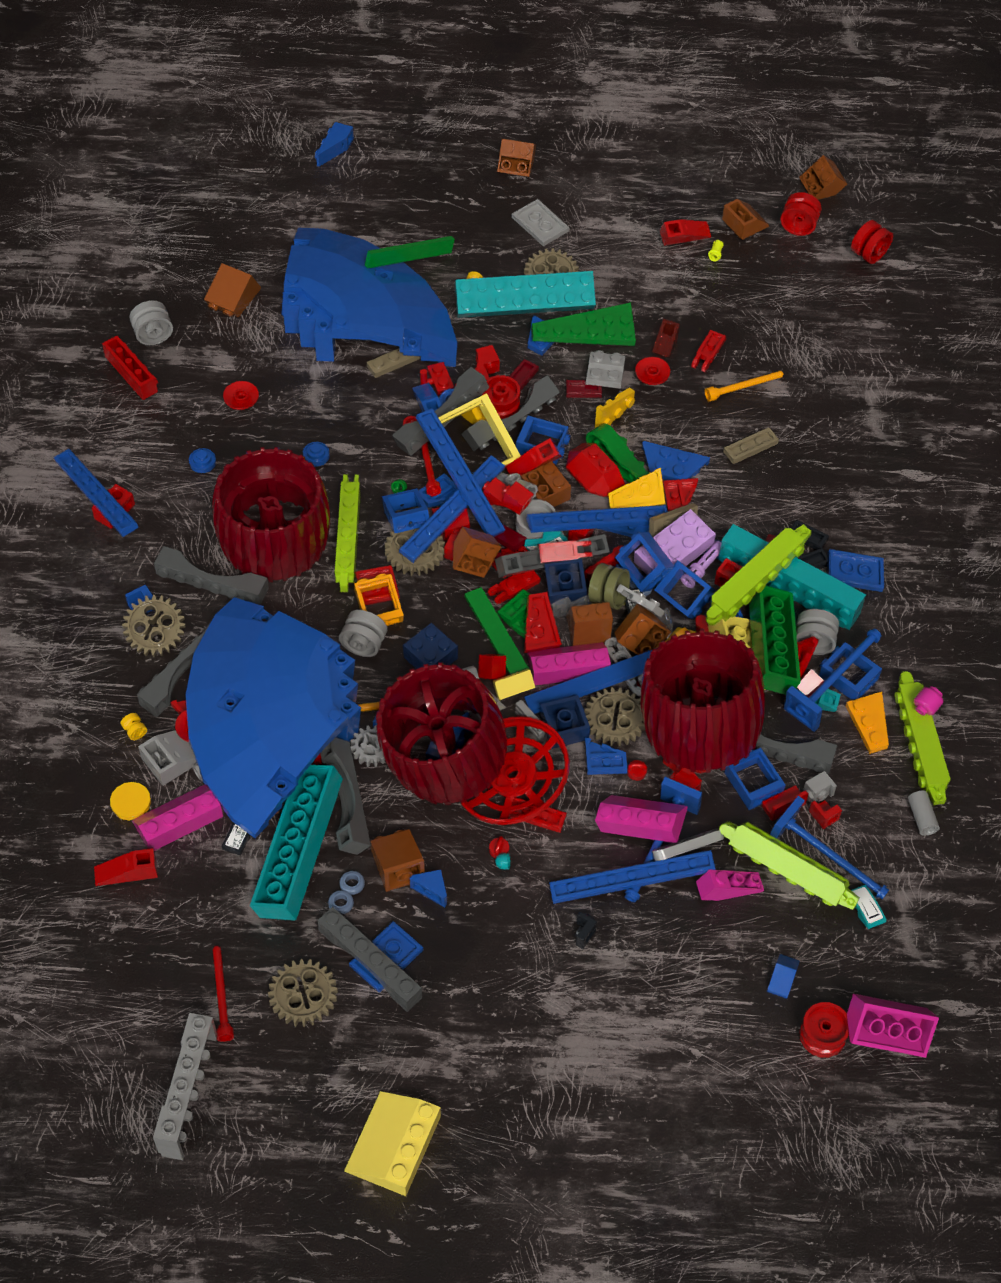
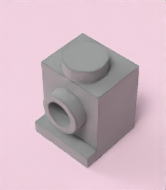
M823 771L806 781L803 791L806 790L809 793L808 801H822L828 795L830 797L834 796L837 785Z

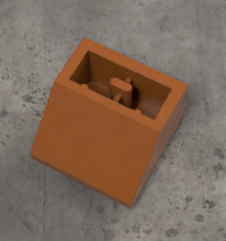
M502 139L497 172L530 177L536 144Z
M824 155L799 177L808 193L818 200L835 196L847 185L836 164Z
M736 199L724 205L722 220L742 240L769 227V224L744 201Z
M552 461L521 475L522 480L537 485L536 499L546 501L556 507L571 498V485Z
M462 527L454 541L453 568L484 578L501 545L490 534Z
M636 604L614 633L618 643L639 655L658 648L659 643L668 637L671 630L652 612Z

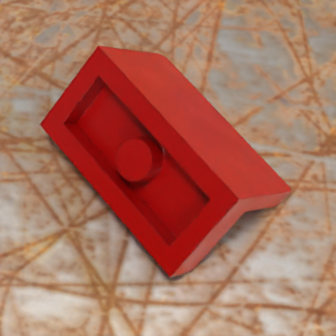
M795 785L762 801L761 806L771 821L781 817L798 796L805 800L802 806L806 805L809 793L806 790L800 792Z

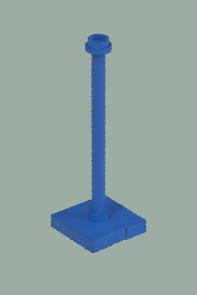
M877 629L869 630L867 632L868 637L809 698L791 686L786 692L784 710L815 732L819 728L823 710L815 702L873 642L878 643L880 641L881 633Z
M664 777L661 784L660 799L671 804L685 805L688 807L687 811L697 815L701 807L702 792ZM654 841L644 863L654 861L652 850L661 847L663 841ZM641 887L626 889L625 898L635 903L640 898L638 892Z
M798 796L776 822L770 835L778 839L786 829L793 830L876 892V898L883 899L889 891L885 884L881 887L795 823V817L805 801Z

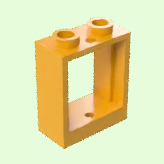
M380 574L373 579L368 580L365 578L354 583V591L359 608L364 611L367 610L362 592L388 586L394 611L378 614L377 616L387 626L403 622L404 615L391 574Z

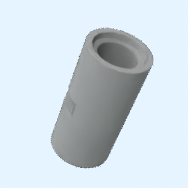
M926 791L912 793L909 795L908 800L920 835L927 836L936 833L940 827L928 793Z

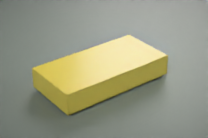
M525 669L493 681L499 700L535 688L530 669Z

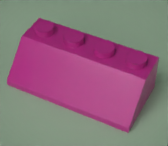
M603 642L527 653L535 686L566 682L611 665L608 649Z
M204 784L133 819L132 822L148 849L153 848L155 851L223 817V813L218 799L214 797L210 788Z
M611 795L600 803L595 822L600 831L604 833L677 843L688 807L685 805Z
M853 994L847 1012L850 1042L856 1045L926 1058L939 1017L924 1007Z

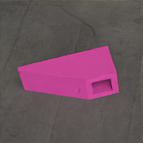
M708 870L696 881L701 900L719 901L764 891L759 872Z

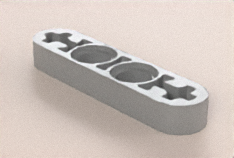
M616 638L606 640L605 646L608 649L609 658L613 664L618 663L617 660L621 657L631 658L627 649L618 643ZM611 646L617 647L618 652L615 653L614 648ZM643 674L625 681L631 691L636 693L637 696H641V688L637 686L636 681L641 686Z
M717 828L688 837L677 843L652 850L654 860L668 859L723 840L724 835Z

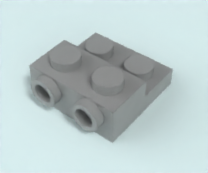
M600 350L591 352L586 384L621 389L625 356L620 353L607 354Z

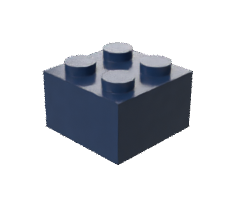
M582 558L544 563L551 607L588 602Z
M430 623L403 645L404 658L416 669L424 667L423 664H429L430 666L438 665L439 662L450 665L458 659V646L435 625Z
M578 695L541 704V721L554 728L563 739L565 745L585 741V738H589L590 726ZM546 733L547 738L549 740L551 736L548 733ZM556 743L551 749L558 748L560 746L558 745V743Z

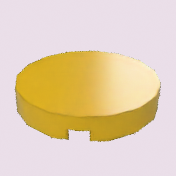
M128 782L118 786L112 792L110 805L117 817L130 821L147 813L151 805V797L147 788L142 784Z

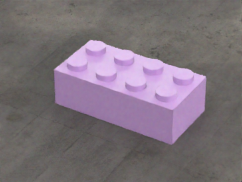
M690 509L653 538L673 564L678 560L687 566L711 548L715 543L716 534ZM643 545L635 551L634 563L646 575L658 566Z

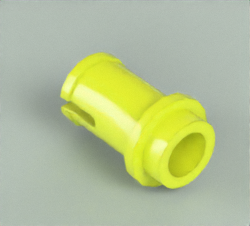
M720 240L713 242L712 249L708 253L711 261H718L722 256L721 250L724 244Z

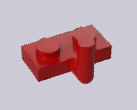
M444 362L428 365L427 370H420V384L429 383L433 385L437 396H440L445 390L454 389Z

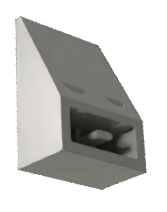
M176 730L156 735L138 746L142 760L163 786L196 764L195 755L190 743L181 739Z

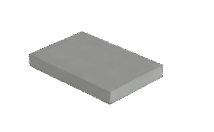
M538 199L512 213V218L542 246L569 232V227Z

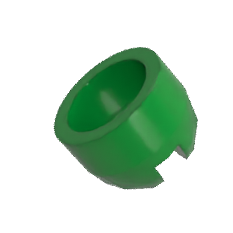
M398 479L392 483L391 489L394 493L406 491L407 483L405 480Z

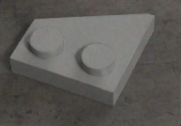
M621 584L618 586L616 591L632 603L641 605L660 618L665 611L659 607V602L652 598L647 600L644 594L638 591L635 593Z

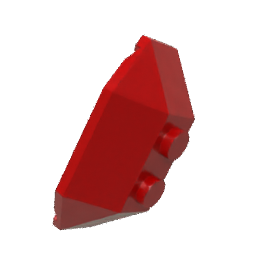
M582 443L569 451L566 469L587 492L608 497L609 499L608 493L626 485L618 466L596 443Z

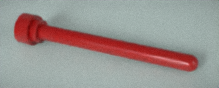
M428 443L421 447L428 478L426 491L429 496H437L441 493V486L435 480Z
M214 946L213 959L220 1025L216 1030L217 1040L227 1042L234 1039V1030L228 1024L221 948Z

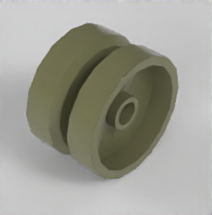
M600 563L595 568L590 580V602L592 604L610 602L612 609H620L626 597L616 590L620 584L629 589V571L625 568H614L612 565Z

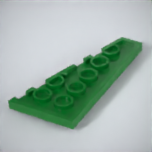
M631 303L532 323L531 327L532 341L635 346L636 343Z

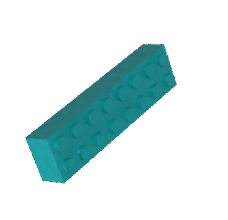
M593 271L455 280L457 318L594 309L596 305Z
M733 524L722 539L718 560L723 563L727 558L744 567L769 543ZM797 557L792 560L788 568H783L779 572L775 580L769 581L766 586L793 593V601L802 604L808 610L820 609L832 613L838 618L839 626L848 630L851 629L859 617L866 594Z
M310 765L299 778L295 791L286 799L250 903V907L259 918L297 920L343 780L337 769L332 765Z

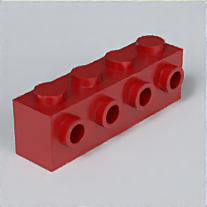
M115 336L102 343L105 358L142 400L158 392L156 377L140 362L136 354L128 348L125 342L118 336Z

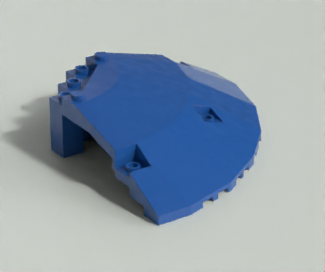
M298 227L294 237V245H291L284 280L282 306L285 333L300 334L301 347H315L317 361L334 362L335 338L360 339L399 346L400 352H403V355L421 356V361L444 362L445 366L456 367L457 340L448 311L426 280L404 262L367 268L365 266L367 252L380 248L364 239L323 228Z
M234 597L215 614L193 655L186 690L188 738L196 763H198L203 783L210 788L231 821L256 838L269 825V820L282 808V803L295 791L299 778L335 737L350 742L354 737L353 734L358 733L361 707L356 704L358 683L353 680L355 660L340 650V644L326 634L280 611L273 616L264 610L262 605Z

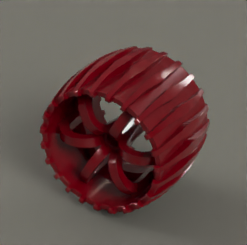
M260 447V450L253 452L249 450L241 457L236 456L233 462L224 466L222 474L218 475L212 501L213 524L220 547L235 569H239L242 574L253 573L266 577L269 582L281 579L287 581L290 577H299L302 572L309 571L313 564L320 560L322 551L325 550L328 541L330 507L326 489L319 473L311 462L306 461L303 455L294 454L289 449L287 451L279 450V447H274V449ZM279 501H282V503L291 502L295 506L300 505L304 510L295 519L286 521L283 515V507ZM257 504L259 506L260 522L250 519L243 511H248L251 506Z
M700 629V632L690 633V630L685 631L684 635H672L670 640L660 642L659 647L651 651L650 657L646 660L642 677L641 712L647 737L655 753L658 756L661 755L666 763L669 764L671 762L675 764L678 769L683 767L690 769L691 772L706 770V773H711L713 769L720 768L722 771L726 769V766L739 764V760L747 758L750 751L755 749L764 721L765 691L758 659L755 657L753 650L746 647L744 641L734 639L731 634L727 636L720 634L718 630H715L714 633L705 632L704 629ZM714 696H718L716 703Z
M440 662L438 665L430 666L429 664H423L424 667L416 670L412 668L403 677L399 676L396 678L397 681L386 689L384 698L380 699L379 711L376 713L378 742L389 769L398 781L415 796L422 800L426 799L432 804L444 803L445 805H451V803L456 802L465 803V800L474 796L476 798L480 792L486 788L489 789L494 779L500 775V769L505 764L507 752V735L504 720L492 694L468 670L464 671L454 664L452 666ZM453 709L472 711L474 714H479L482 722L480 724L467 717L451 716V711ZM453 727L466 728L475 733L473 739L469 740L464 748L456 750V753L452 755V750L456 745ZM428 736L437 746L441 759H428V761H420L417 758L411 759L410 751L418 739Z

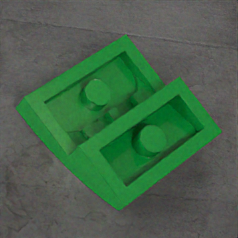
M523 589L497 612L516 633L525 639L527 597L530 593Z

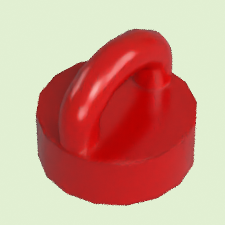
M639 760L630 762L627 768L629 778L635 781L644 779L647 774L646 764Z
M503 836L495 838L490 842V855L496 858L499 854L509 853V843Z

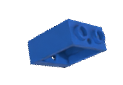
M527 416L516 441V448L523 455L537 446L528 443L532 432L560 439L557 448L562 459L565 452L564 446L569 444L571 437L568 434L569 427ZM559 458L553 461V463L557 465Z
M417 488L382 496L384 513L394 534L420 528L429 519L428 508ZM418 506V508H415V509H411V510H407V511H402V512H398V513H395V512H394V511H397V510H402V509H406V508Z
M637 532L631 537L632 540L619 549V553L615 558L623 568L629 571L630 578L641 592L651 591L675 566L649 532ZM641 543L658 564L645 578L628 557Z
M677 560L674 564L675 567L661 580L654 590L684 615L693 620L702 613V608L711 601L712 595L716 590L686 565ZM685 572L704 587L688 610L668 595Z
M846 642L841 647L837 646L833 650L829 659L825 658L820 664L819 676L826 680L835 671L831 667L842 656L848 658L855 649ZM863 654L853 664L867 674L856 685L842 675L832 684L833 687L851 700L861 698L879 680L882 671L881 667Z
M761 748L751 750L747 758L739 760V764L726 766L724 773L748 810L761 805L762 801L783 792L785 789V783ZM757 763L770 784L749 793L736 772Z

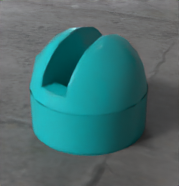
M502 853L496 856L495 863L499 869H510L511 860L509 853Z

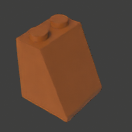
M222 263L204 300L210 309L214 311L219 309L229 317L236 316L239 318L260 291L261 286L252 275Z
M610 602L573 606L566 614L572 646L601 642L605 644L606 640L611 638L613 616Z
M410 829L405 831L398 830L391 835L378 836L370 841L371 851L386 892L410 885V877L412 875L425 873L424 859Z

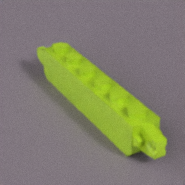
M343 474V482H341L335 561L336 583H340V592H348L349 583H355L360 509L359 475H355L354 482H349L348 474Z
M805 525L800 526L796 530L785 528L712 595L711 607L706 613L708 625L715 626L722 619L727 621L730 617L736 616L743 605L749 604L756 593L762 592L769 581L775 580L783 568H788L792 560L804 552V544L811 536V530Z
M905 671L900 675L898 681L899 688L895 692V701L900 706L899 715L900 719L904 720V734L909 738V752L914 756V769L919 774L918 784L923 791L928 793L933 805L945 804V791L950 782V776L932 715L925 714L923 716L915 710L914 698L924 686L919 682L914 683L911 673Z
M727 821L720 826L721 834L730 840L729 845L733 846L734 851L740 854H747L753 862L764 864L770 872L776 875H783L786 877V881L793 885L798 884L802 886L806 893L822 898V902L829 906L840 904L852 910L856 907L860 897L848 889L850 884L845 877L749 822L738 826Z

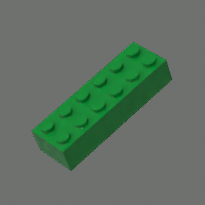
M765 586L763 591L756 593L749 603L752 650L761 668L764 689L786 695L787 690L791 686L797 688L801 683L793 593Z

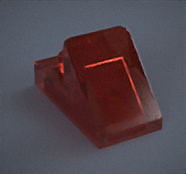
M663 319L652 351L653 353L670 358L674 343H677L679 323Z

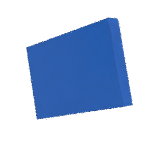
M829 549L828 574L851 587L882 592L884 589V558Z
M394 921L372 941L375 946L402 970L423 951V946ZM354 958L349 963V966L379 993L384 989L380 982L358 960Z

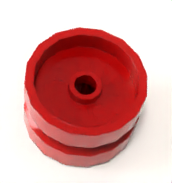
M797 192L787 198L780 218L781 225L789 233L797 236L811 234L816 228L822 210L821 203L817 198L808 193Z
M870 220L854 236L851 251L862 256L868 263L874 264L889 249L893 240V233L886 228H882L876 221Z
M496 375L487 379L486 381L490 388L482 395L487 393L500 419L502 420L516 414L520 409V386L518 382L505 375Z
M820 1002L812 1005L806 1011L799 1031L803 1047L810 1054L820 1058H829L837 1055L844 1048L849 1035L847 1013L840 1006L831 1002Z

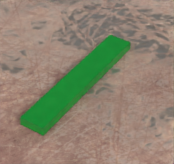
M452 236L369 250L365 266L373 268L450 254L455 239Z
M482 587L465 593L466 601L498 655H506V670L508 674L511 675L529 669Z

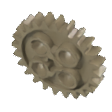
M552 248L551 252L545 249V253L539 250L538 255L533 253V258H528L524 274L578 272L579 266H576V261H572V256L567 257V252L561 254L560 249L558 252H555L554 248Z
M419 528L395 534L391 531L390 537H387V543H385L387 562H391L392 567L396 566L397 572L403 569L404 575L407 571H410L411 576L414 572H417L418 576H420L421 571L428 574V569L434 571V565L439 566L440 561H443L445 547L443 536H439L412 563L399 553V549Z
M146 595L144 602L138 599V605L131 604L133 610L127 609L126 611L129 616H123V619L128 623H124L122 626L127 629L123 631V634L128 636L126 638L127 643L132 642L130 645L132 649L137 647L138 653L144 650L145 656L151 652L153 657H155L156 652L163 656V650L170 653V646L177 648L175 641L181 642L179 635L185 634L181 629L186 628V625L181 623L185 620L184 616H179L182 613L181 609L175 610L177 608L176 603L170 605V598L164 602L162 595L159 600L156 599L155 595H153L152 600H149ZM148 610L156 611L154 616H146ZM165 619L172 620L169 626L162 624ZM155 623H157L158 627H153L151 630L150 625H154ZM138 626L146 627L142 633L136 632V628ZM149 634V638L147 640H144V638ZM155 635L162 636V640L159 642H154L152 639Z
M611 687V692H608L606 689L603 690V694L596 692V698L591 696L590 702H587L584 712L590 726V735L596 734L595 740L603 738L602 743L604 744L608 740L610 741V746L614 742H617L618 746H620L621 741L628 745L629 739L635 742L636 736L641 737L642 731H645L641 712V698L636 699V693L630 696L629 690L622 693V688H619L618 692H615L614 688ZM616 703H620L616 730L613 731L612 726L615 714Z
M301 959L300 964L297 965L293 960L292 967L284 964V972L279 969L277 970L279 977L272 976L274 983L269 984V989L271 990L268 992V997L271 998L269 1003L270 1006H274L273 1013H278L279 1019L286 1017V1024L293 1020L295 1027L298 1025V1022H302L303 1027H305L306 1021H310L314 1025V1019L317 1018L321 1022V1015L329 1016L328 1009H334L332 1002H337V996L334 994L338 993L337 987H335L336 980L332 979V972L327 973L326 966L320 969V962L313 966L311 959L307 964H304L303 959ZM297 977H300L303 990L306 994L308 1005L310 1006L309 1009H306L303 996L300 992L299 984L296 979ZM308 978L315 979L313 982L310 983L305 981ZM288 984L294 985L292 989L285 988ZM315 996L321 997L319 1001L311 1000ZM294 1003H300V1004H301V1005H300L299 1007H297V1008H292V1007H291V1005L294 1004Z

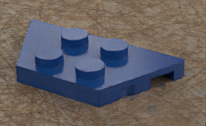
M646 441L642 443L648 472L652 473L661 467L663 480L690 479L697 475L704 465L707 466L710 461V457Z

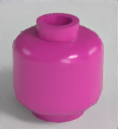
M933 686L923 687L914 698L915 710L923 716L925 714L934 715L943 704V694Z

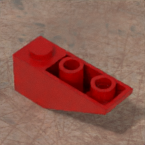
M673 220L664 222L660 229L664 246L711 238L707 221Z
M549 438L505 467L509 474L518 473L521 476L562 456L554 441Z
M153 848L131 851L94 866L96 886L158 878L157 860Z

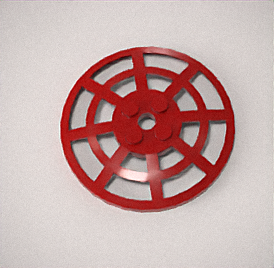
M521 716L503 719L505 728L517 726L516 737L507 739V746L515 744V751L506 753L505 764L500 769V775L491 783L493 788L485 793L480 792L478 797L469 802L461 803L464 809L472 816L490 824H516L536 817L553 804L561 794L569 775V753L559 733L541 720ZM525 726L540 729L548 733L551 738L544 745L536 740L524 738ZM556 743L560 746L564 756V769L554 770L553 760L548 752ZM523 744L533 746L539 751L530 757L523 753ZM542 757H545L548 771L538 772L535 764ZM513 771H518V774L515 777H509L510 773H512ZM562 777L557 790L544 803L540 798L548 790L552 779ZM546 779L543 788L536 794L531 789L536 780ZM498 793L506 797L504 806L495 804L489 799ZM525 794L530 799L525 803L512 806L514 797ZM484 803L494 810L502 811L499 819H492L482 816L473 808ZM532 804L538 807L526 815L508 819L511 811L522 810Z

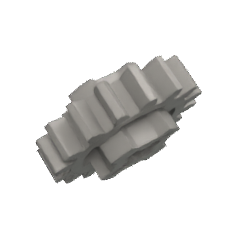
M368 725L365 731L360 728V734L354 733V739H351V752L354 759L359 758V764L366 762L367 767L371 763L377 767V762L379 761L384 764L385 759L378 742L376 725L373 729H370Z

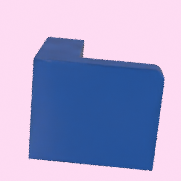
M146 585L125 595L130 610H133L132 603L138 605V599L144 602L146 595L149 600H152L153 595Z

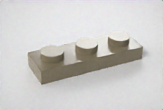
M400 348L368 361L367 368L377 378L419 360L421 356L403 355V352H400Z
M768 427L724 447L723 452L732 464H735L777 445L779 439Z
M692 503L649 518V533L652 537L656 536L690 509L698 516V506Z

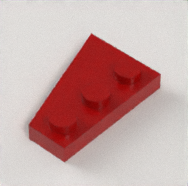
M548 593L530 594L527 597L524 653L560 647L562 644Z

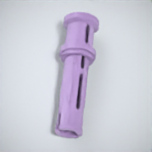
M715 541L697 563L691 564L690 569L702 578L705 575L707 567L719 555L721 542ZM687 573L683 574L680 578L681 582L688 588L695 586L696 581Z

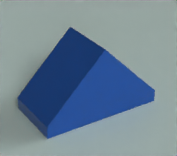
M441 870L415 874L410 877V888L444 908L446 907L447 894Z
M780 954L767 992L787 999L800 961Z

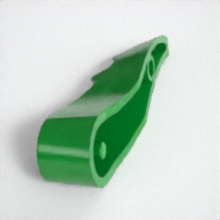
M602 423L586 434V442L596 443L618 466L624 480L632 483L640 479V477L651 473L644 469V462L638 461L634 457V452L629 450L627 439L618 435L610 425Z

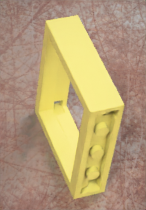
M487 393L438 417L441 423L444 424L479 406L508 458L501 463L507 466L521 456Z

